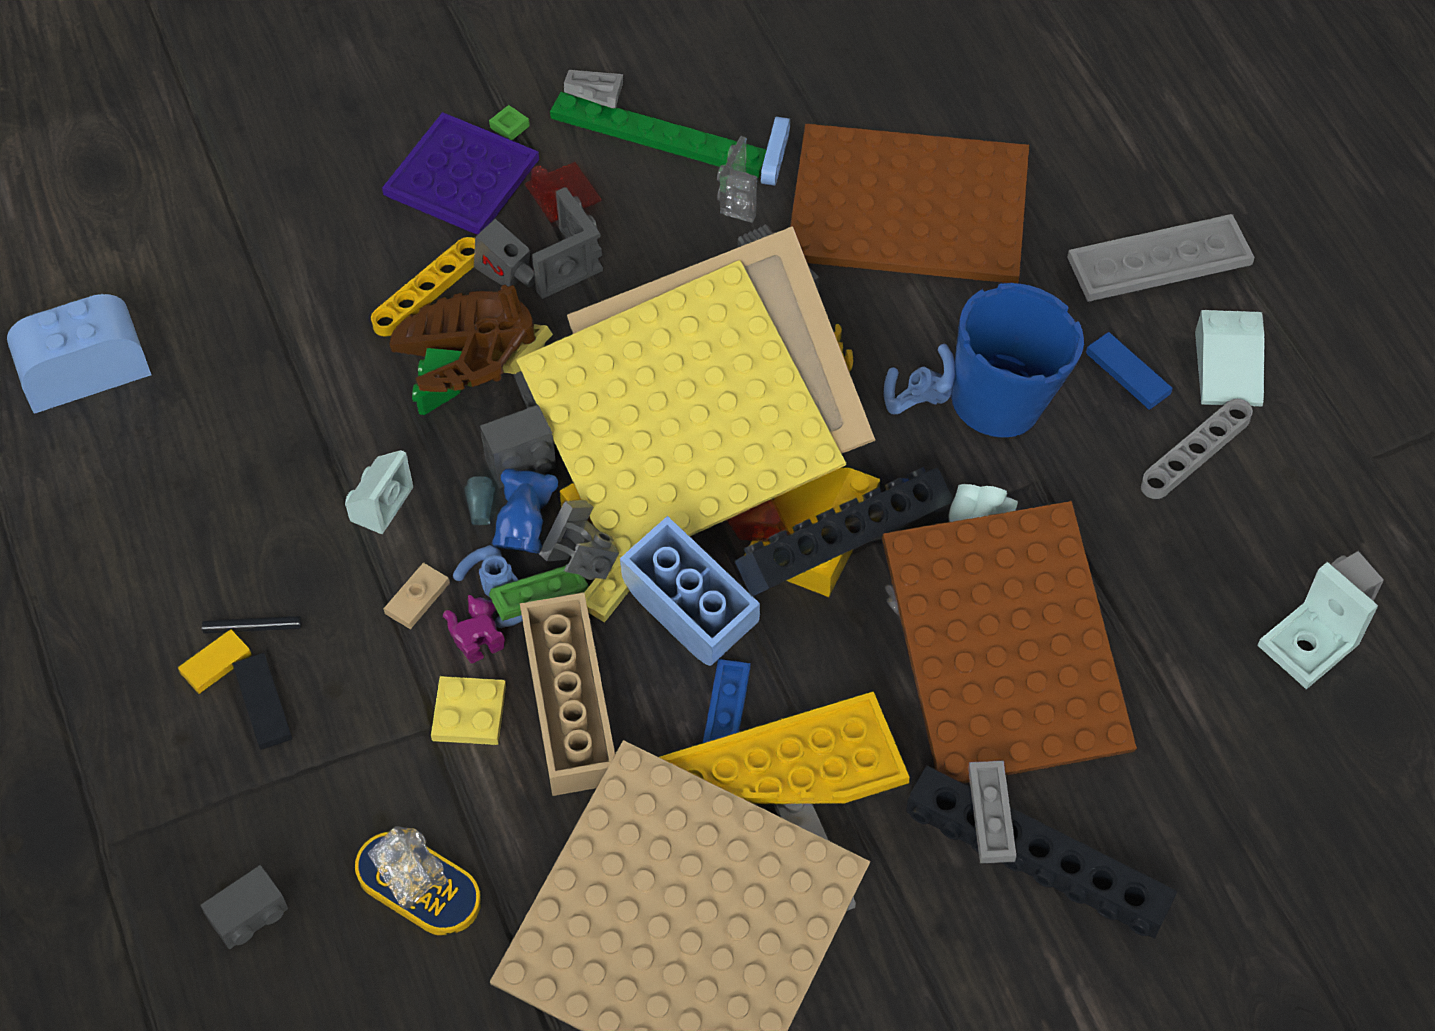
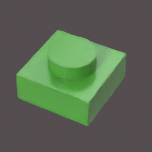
M508 105L490 119L489 123L490 128L499 135L513 140L529 127V118Z

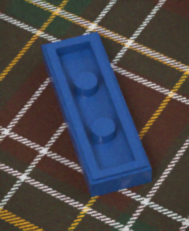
M1110 332L1087 347L1086 354L1149 410L1171 395L1173 388Z
M718 659L703 743L740 732L751 663Z

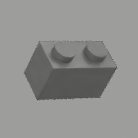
M261 865L200 905L208 921L228 949L235 945L246 943L252 938L254 932L264 925L275 923L288 910L283 895Z

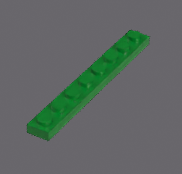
M560 92L550 110V116L553 120L759 178L762 172L766 149L617 107L610 108Z

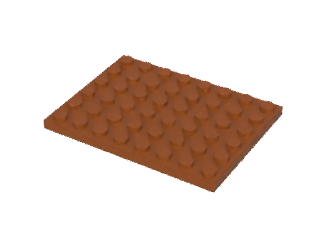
M805 124L790 227L793 226L807 263L1018 284L1029 145Z
M1072 501L883 534L884 550L933 761L937 771L961 783L970 782L969 762L1004 761L1005 775L1131 753L1137 749Z

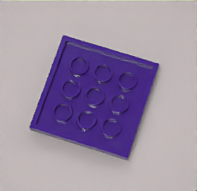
M442 112L382 187L383 195L478 235L495 219L538 162L539 152Z

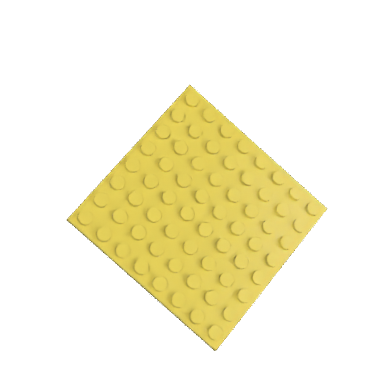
M740 260L516 359L536 404L539 405L552 431L553 440L581 500H586L593 506L589 515L593 526L600 532L608 534L614 540L613 544L619 552L613 564L614 570L621 568L620 558L667 516L690 537L846 465L839 448Z

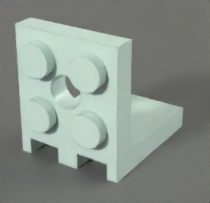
M1327 562L1318 569L1305 602L1260 639L1258 646L1304 688L1308 689L1360 644L1378 605ZM1300 640L1308 641L1314 649L1311 651L1302 650L1297 642Z

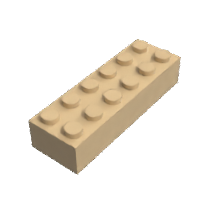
M585 593L520 603L552 796L597 788L615 756Z

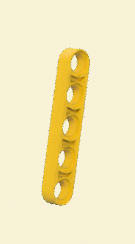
M465 237L458 240L374 310L371 315L374 332L380 336H391L395 328L410 314L416 315L421 307L432 303L474 267V254L466 256L461 254V251L465 248L475 249V238ZM445 265L455 266V270L450 273L440 271ZM426 282L435 284L430 290L419 288L421 284ZM403 300H412L414 302L408 308L399 306V303ZM384 317L393 319L392 323L386 326H381L377 322Z

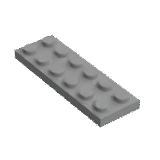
M1233 214L1071 249L1068 252L1067 258L1089 302L1250 266L1253 264L1255 257Z

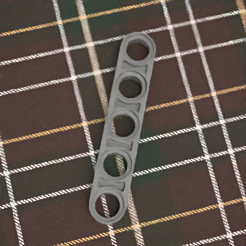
M1232 399L1146 470L1141 482L1142 492L1152 499H1160L1166 496L1248 426L1253 412L1251 405L1242 399ZM1240 410L1246 417L1236 419L1230 415V411ZM1214 426L1220 427L1226 434L1215 436L1210 432L1209 428ZM1200 444L1205 448V452L1194 453L1190 450L1189 445ZM1179 461L1184 465L1185 469L1181 471L1173 470L1168 463ZM1151 478L1160 479L1164 486L1162 488H1153L1148 484V480Z

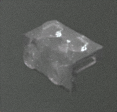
M395 826L367 854L401 907L410 908L433 885L444 886L448 879L442 872L444 868L441 862L431 855L426 848L424 836L414 828Z

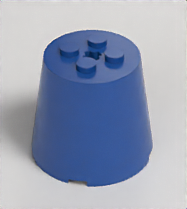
M1004 283L999 284L996 289L985 292L983 289L978 291L965 304L959 320L955 355V379L951 399L958 416L974 430L994 437H1013L1025 433L1034 426L1078 363L1084 346L1083 331L1079 321L1075 323L1074 319L1067 312L1069 307L1057 297L1033 286Z

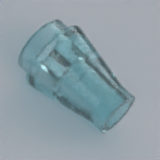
M487 477L470 478L464 491L471 515V523L478 526L487 525L490 523L495 486L492 485V480Z

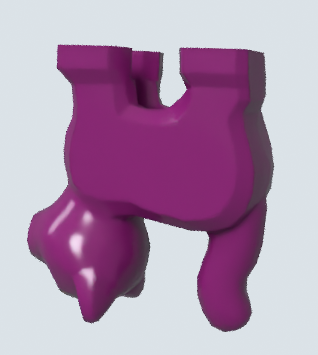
M468 595V610L471 619L458 623L456 614L450 610L444 611L443 617L448 622V630L456 646L464 653L470 663H475L484 658V655L478 651L480 645L487 644L493 654L504 648L505 639L502 632L497 631L496 623L492 618L496 611L492 600H486L481 597L474 598Z

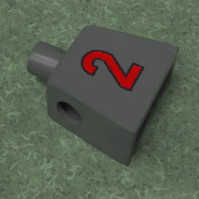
M494 219L475 237L474 268L500 285L506 284L507 287L515 285L519 281L528 288L534 285V269L529 266V248L499 221Z

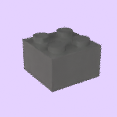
M539 405L480 425L485 460L499 489L504 487L501 481V474L505 469L546 474L551 469L556 468L552 431Z

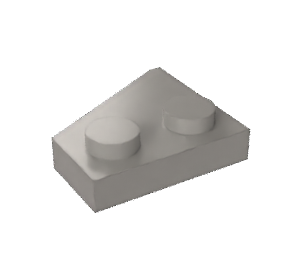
M568 70L564 81V92L610 108H616L623 86V74Z

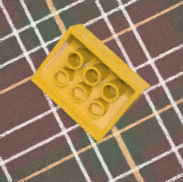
M839 468L775 497L750 545L762 540L764 546L770 544L769 537L783 530H786L788 535L795 533L792 528L793 526L808 519L811 520L812 524L817 523L816 516L834 508L835 513L841 512L839 505L854 498H857L859 503L863 502L862 495L880 487V479L852 468ZM853 549L786 581L829 597Z

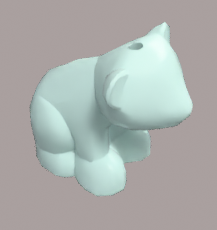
M972 484L958 485L956 496L950 507L949 522L1015 511L1018 501L1006 497L1007 491L994 486L979 487Z

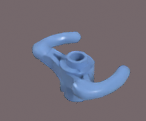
M941 344L938 347V352L944 364L943 375L929 368L920 367L911 374L908 388L899 394L897 398H895V386L899 372L894 367L888 370L884 383V401L889 413L900 414L911 406L925 401L936 405L937 403L942 404L949 399L955 379V361L951 350L946 344Z
M491 545L477 549L467 555L453 573L454 580L462 581L467 572L476 563L484 560L482 568L479 569L482 589L487 596H489L492 588L518 581L511 570V565L507 564L506 560L502 557L501 551ZM522 615L504 621L499 616L496 618L495 623L498 628L514 626L523 620Z

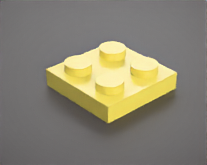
M440 676L431 731L432 741L498 745L506 691L505 680Z

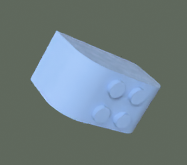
M93 295L30 315L15 323L7 335V342L22 389L34 414L151 375L127 306L122 299L114 295Z
M668 516L620 558L622 578L634 597L696 658L709 666L714 664L759 622L760 603L753 596L751 597L734 578Z

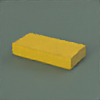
M230 629L180 665L178 670L197 693L200 694L233 670L232 663L252 656V653L244 642Z

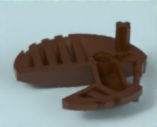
M505 284L497 292L475 291L469 292V295L463 296V293L453 295V298L447 299L444 297L438 299L436 304L430 305L429 303L421 307L416 315L410 314L395 328L391 335L390 348L392 352L425 356L427 348L462 351L459 360L415 378L418 388L422 391L447 392V389L454 391L465 389V385L474 387L492 379L493 381H500L502 379L501 374L504 373L503 366L510 356L517 351L522 343L530 344L534 342L536 336L531 314L527 307L518 300L515 286L507 287Z

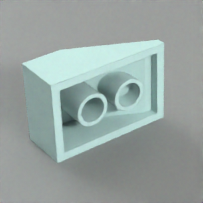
M1201 310L1195 331L1201 404L1225 405L1232 399H1242L1251 406H1263L1264 327L1262 312Z

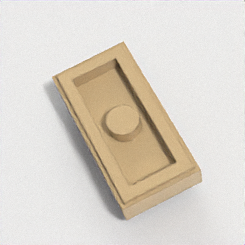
M422 563L384 607L385 614L411 629L450 584L449 578L427 564Z

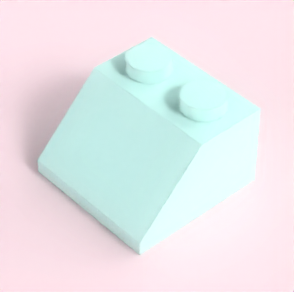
M400 450L378 456L371 467L368 466L364 470L361 482L355 490L349 492L346 498L345 506L351 522L377 533H384L413 489L406 452Z

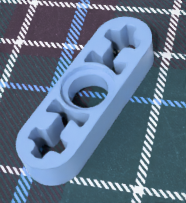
M775 117L763 162L761 184L776 186L789 136L790 118Z

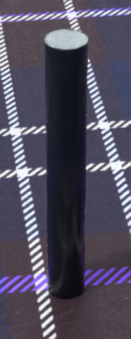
M301 616L209 620L202 622L203 634L226 633L230 629L233 632L301 629L302 621Z

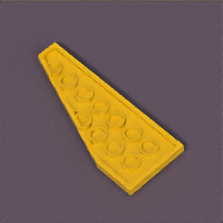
M874 691L659 757L752 804L847 803L908 784L910 778Z

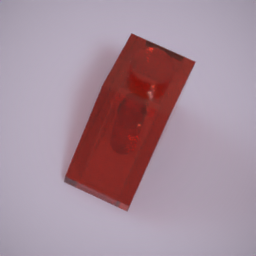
M773 499L727 519L740 540L770 542L769 537L783 530H786L788 535L791 534Z

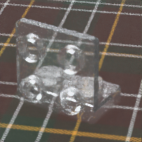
M740 136L736 145L732 144L729 149L726 165H721L719 168L717 181L720 182L717 200L720 201V214L752 223L756 216L757 176L746 173V137Z

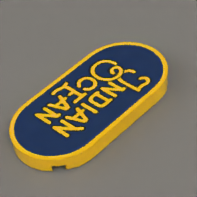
M400 832L380 833L365 842L357 854L355 872L363 890L427 932L435 935H447L446 933L452 932L458 933L468 928L476 919L480 910V891L475 879L468 872L412 837Z

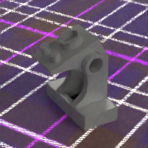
M586 500L564 501L539 555L546 561L568 560L569 556H572L569 564L564 569L565 572L579 574L589 580H594L595 578L606 580L619 554L613 544V538L606 533L600 532L587 521L593 506Z

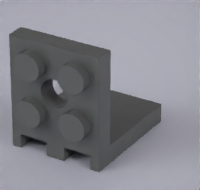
M566 187L556 191L559 229L566 239L532 254L536 292L541 299L603 271V267L598 260L602 256V249L597 242V239L601 236L596 222L591 215H586L580 199L577 196H572Z

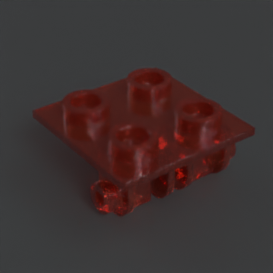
M575 162L549 173L546 168L536 166L531 171L532 180L525 183L526 188L551 223L558 220L556 191L564 187L569 190L572 196H577L580 199L583 209L602 201Z

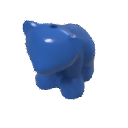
M505 469L501 474V481L504 484V494L508 502L497 514L496 532L492 545L498 548L539 553L542 548L539 536L543 524L540 509L547 505L552 492L557 489L558 480L554 475L550 474L543 475L533 471Z

